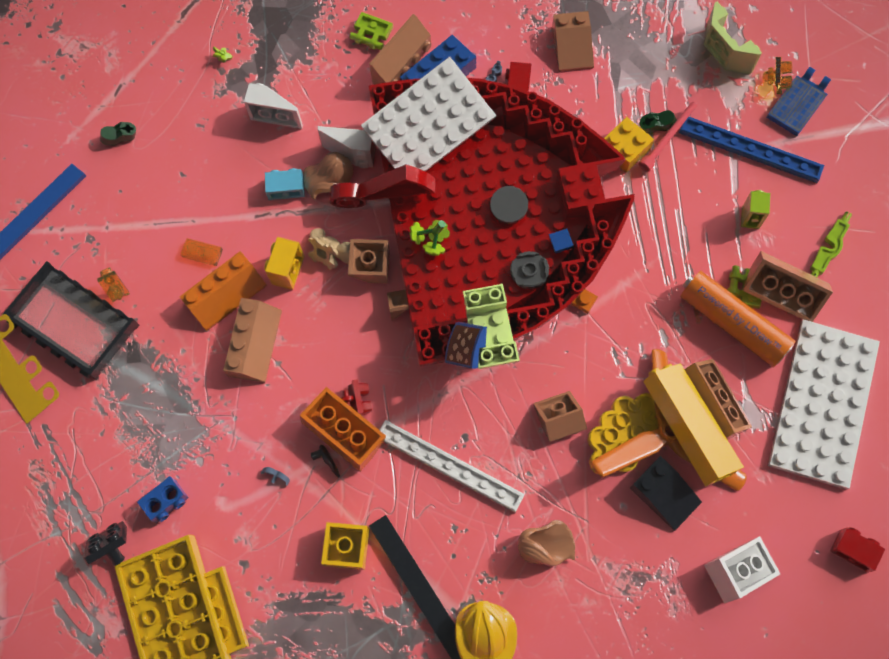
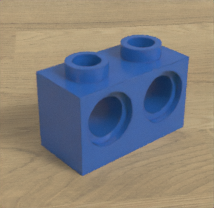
M169 476L137 501V503L150 521L160 523L169 517L171 511L181 508L189 497L177 481ZM176 490L175 498L169 500V493ZM156 503H159V510L153 513V506Z

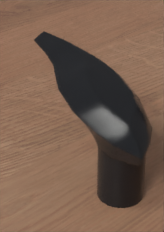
M320 445L319 450L311 453L312 459L316 460L322 457L332 472L339 478V471L325 446Z

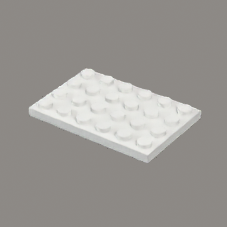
M449 57L361 124V127L394 169L407 164L426 172L492 121L496 114L451 57Z

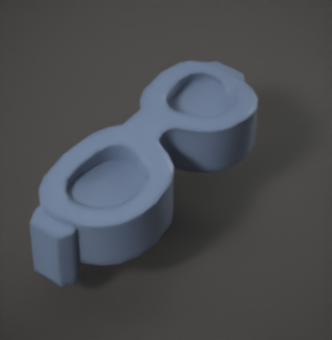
M500 61L494 64L492 73L487 76L486 80L497 82L496 76L502 74Z
M264 467L261 474L274 475L271 480L273 484L277 477L285 481L287 486L290 482L286 475L273 468Z

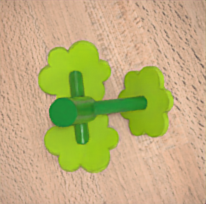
M435 220L427 230L420 227L418 222H414L413 226L410 227V238L416 244H420V242L425 240L424 234H429V238L433 242H427L426 245H423V249H425V253L437 256L445 252V248L441 244H437V241L442 242L444 238L449 237L450 232L447 229L448 225L443 220Z

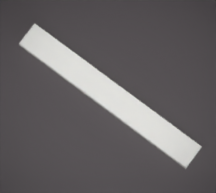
M387 420L384 421L380 428V431L386 435L384 443L516 513L525 496L524 493Z

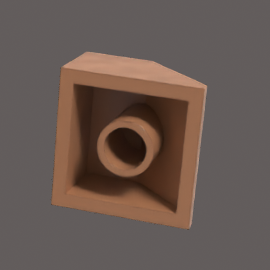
M350 239L348 276L368 283L388 284L390 255L388 240Z
M570 391L533 403L543 431L550 442L587 429L583 409Z

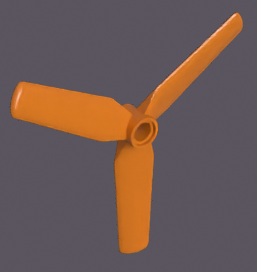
M652 350L653 370L656 368L661 370L668 365L667 354L663 350ZM654 401L659 427L655 430L636 435L591 462V465L598 475L605 477L657 453L663 446L667 445L679 457L689 463L691 461ZM739 470L720 481L739 491L745 485L747 475Z

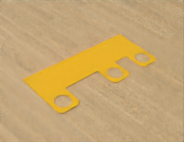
M3 314L0 317V321L7 320L9 322V329L6 332L0 331V384L26 424H28L59 397V392L52 382H47L37 391L34 389L30 380L41 372L42 366L33 355L18 365L2 340L14 330V324L9 316ZM30 361L35 362L37 365L36 371L32 374L26 371V364ZM47 387L54 390V396L50 400L43 397V391Z

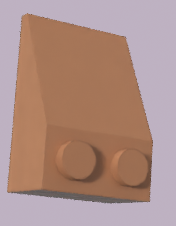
M589 12L554 14L552 31L559 72L594 68Z

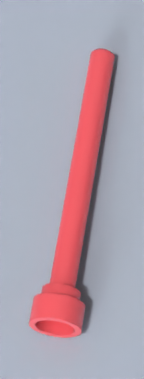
M696 102L689 104L653 151L646 155V157H642L638 162L641 169L646 172L651 171L656 157L697 107Z

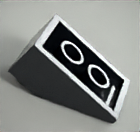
M661 456L630 487L674 531L702 503L679 473Z

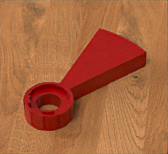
M405 164L360 184L337 183L330 187V204L340 208H359L365 206L368 200L435 193V178L419 168Z

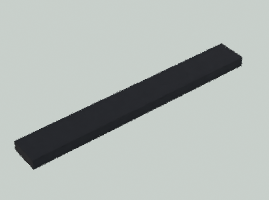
M386 515L369 525L370 529L451 659H461L456 646L454 622Z

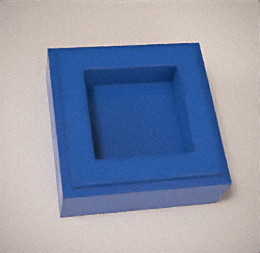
M568 229L549 234L555 254L574 247Z

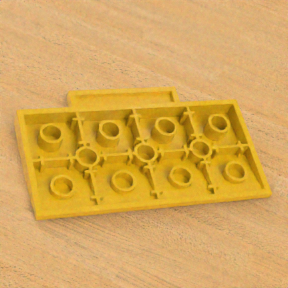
M186 535L115 566L140 659H232L231 653L249 647L224 566H221L207 573L205 572L195 536Z

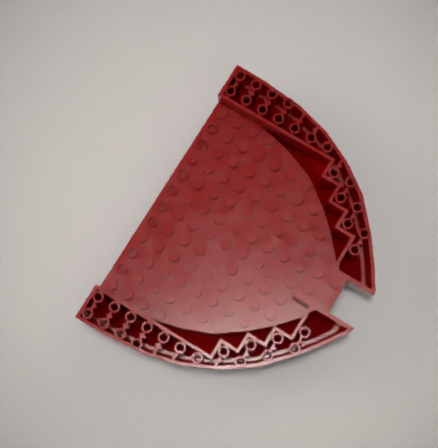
M467 78L496 114V117L426 171L435 178V193L389 198L420 367L445 362L448 340L455 323H468L463 291L503 284L513 341L542 327L568 307L595 279L612 251L627 220L635 194L605 199L600 177L619 168L626 160L624 156L580 118L575 117L559 105L537 95L535 92H529L516 86L485 79ZM420 79L369 85L373 114H376ZM381 153L384 173L393 170V166ZM505 186H514L521 189L528 199V210L525 217L514 224L499 222L490 209L493 194L499 188ZM435 220H443L448 225L447 229L450 235L444 238L442 242L437 241V244H441L445 248V252L437 256L425 253L423 245H426L427 242H433L429 238V234H424L425 240L420 242V244L412 241L410 238V227L413 226L414 222H418L420 227L427 230ZM568 229L574 247L555 254L549 234ZM527 251L537 252L547 260L549 276L540 287L524 289L517 286L512 280L510 274L511 263L520 253Z

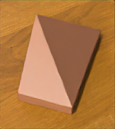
M406 290L387 293L391 319L394 320L409 309Z

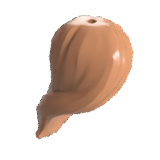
M330 152L324 156L320 163L305 168L303 172L304 187L315 200L318 194L330 192L332 185L349 183L353 176V165L343 154Z
M553 520L543 527L528 528L519 536L518 551L527 562L557 566L566 559L575 560L574 538L571 530L563 521Z

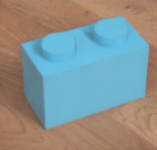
M292 168L287 171L272 170L265 172V193L268 200L305 197L302 170Z

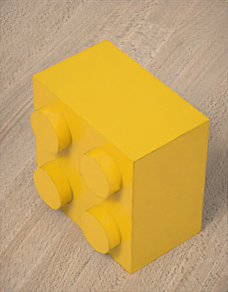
M628 117L620 122L604 138L626 159L620 166L626 173L651 150L654 139Z
M277 237L276 242H273L271 245V256L269 260H266L264 270L272 285L293 290L305 256L299 242Z
M326 522L321 564L326 567L365 570L369 538L368 526Z

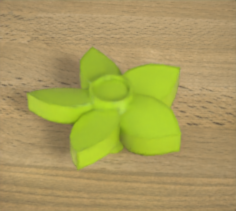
M213 46L215 52L213 57H217L219 61L224 63L226 60L232 59L233 56L226 52V48L219 50Z

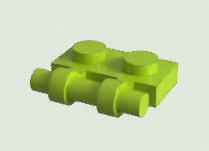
M361 12L354 25L358 33L351 32L349 38L355 40V43L368 45L371 49L382 50L384 44L378 41L379 39L387 40L393 29V23ZM365 34L373 36L372 39L364 37Z
M732 266V272L729 274V280H731L730 288L727 290L736 297L741 298L740 300L751 308L759 309L761 307V299L743 291L750 269L746 268L743 275L739 273L740 266ZM738 282L743 283L742 290L737 288Z

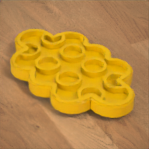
M640 394L635 399L629 396L618 397L613 401L611 410L600 415L599 426L589 432L587 439L589 446L594 450L589 459L590 467L594 473L596 472L591 465L593 460L636 435L655 430L659 427L658 421L655 418V404L651 394ZM638 461L618 471H631L636 467Z

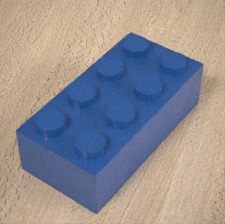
M451 35L400 76V80L421 79L449 57H451L462 73L467 76L476 69V56L454 35Z

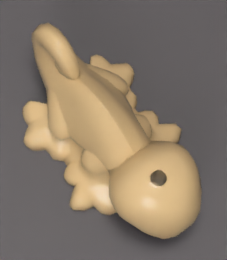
M321 228L311 231L308 241L313 245L314 250L310 251L308 256L314 262H323L331 270L338 266L335 260L336 256L344 263L349 264L350 242L340 244L337 239L326 236L325 231Z

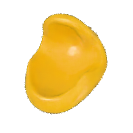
M479 601L464 607L458 613L455 623V640L460 658L512 659L517 645V627L512 615L503 607L489 601Z

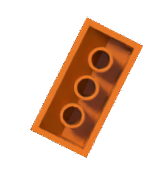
M239 251L179 297L204 329L208 331L239 307L241 298L250 299L265 288L267 284L244 254Z
M327 387L300 414V420L303 425L360 472L374 457L386 438L385 434Z

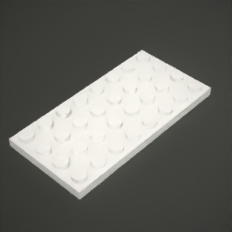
M803 319L801 321L768 466L845 490L850 489L880 341Z

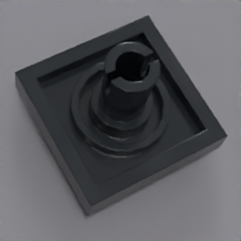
M123 521L118 524L113 523L106 528V531L101 534L96 533L88 538L84 555L88 564L106 554L113 566L120 564L125 559L118 547L126 543L127 526Z

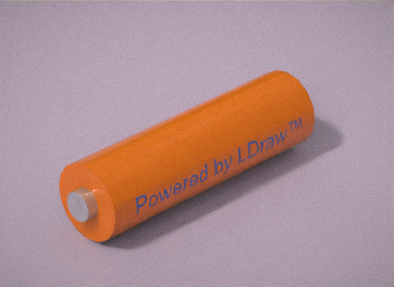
M699 271L694 278L690 276L683 284L685 290L680 295L683 300L773 368L780 363L793 347L794 339L703 271Z

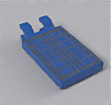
M812 67L807 69L802 78L799 76L795 77L766 117L795 136L799 135L828 95L824 90L831 79L825 76L819 85L813 83L810 79L816 70Z

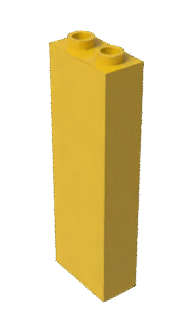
M681 363L674 366L668 364L661 370L656 368L648 373L649 377L643 382L705 487L725 479L744 468Z

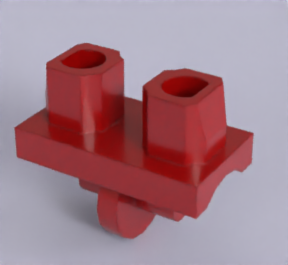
M358 379L352 380V384L348 385V390L343 391L344 397H341V399L361 416L372 411L371 402H362L361 396L369 394L368 383H358Z

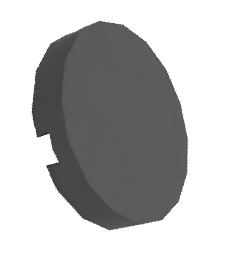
M505 186L499 188L493 194L490 209L499 222L514 224L525 217L528 210V199L521 189L514 186Z
M527 251L520 253L512 261L510 274L517 286L524 289H535L546 282L549 276V265L547 260L539 255V253Z

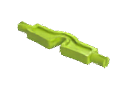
M844 212L841 220L838 219L832 230L824 239L833 249L823 246L819 248L815 260L810 267V270H812L811 275L815 277L822 275L829 262L836 258L842 250L843 237L850 226L848 222L852 217L851 213Z

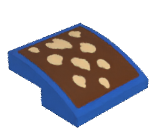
M456 322L448 340L445 363L471 369L478 368L479 348L486 347L487 327Z

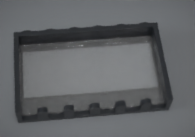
M48 261L44 263L3 313L9 316L15 329L19 326L22 328L21 333L28 338L34 336L37 339L35 342L44 349L46 346L50 347V353L57 358L63 356L66 358L64 362L74 369L77 366L81 369L79 373L88 379L92 376L96 380L133 331L140 326L133 318L127 317L121 310L115 309L106 300L100 299L91 290L85 289L76 280L73 281L64 272L55 269Z

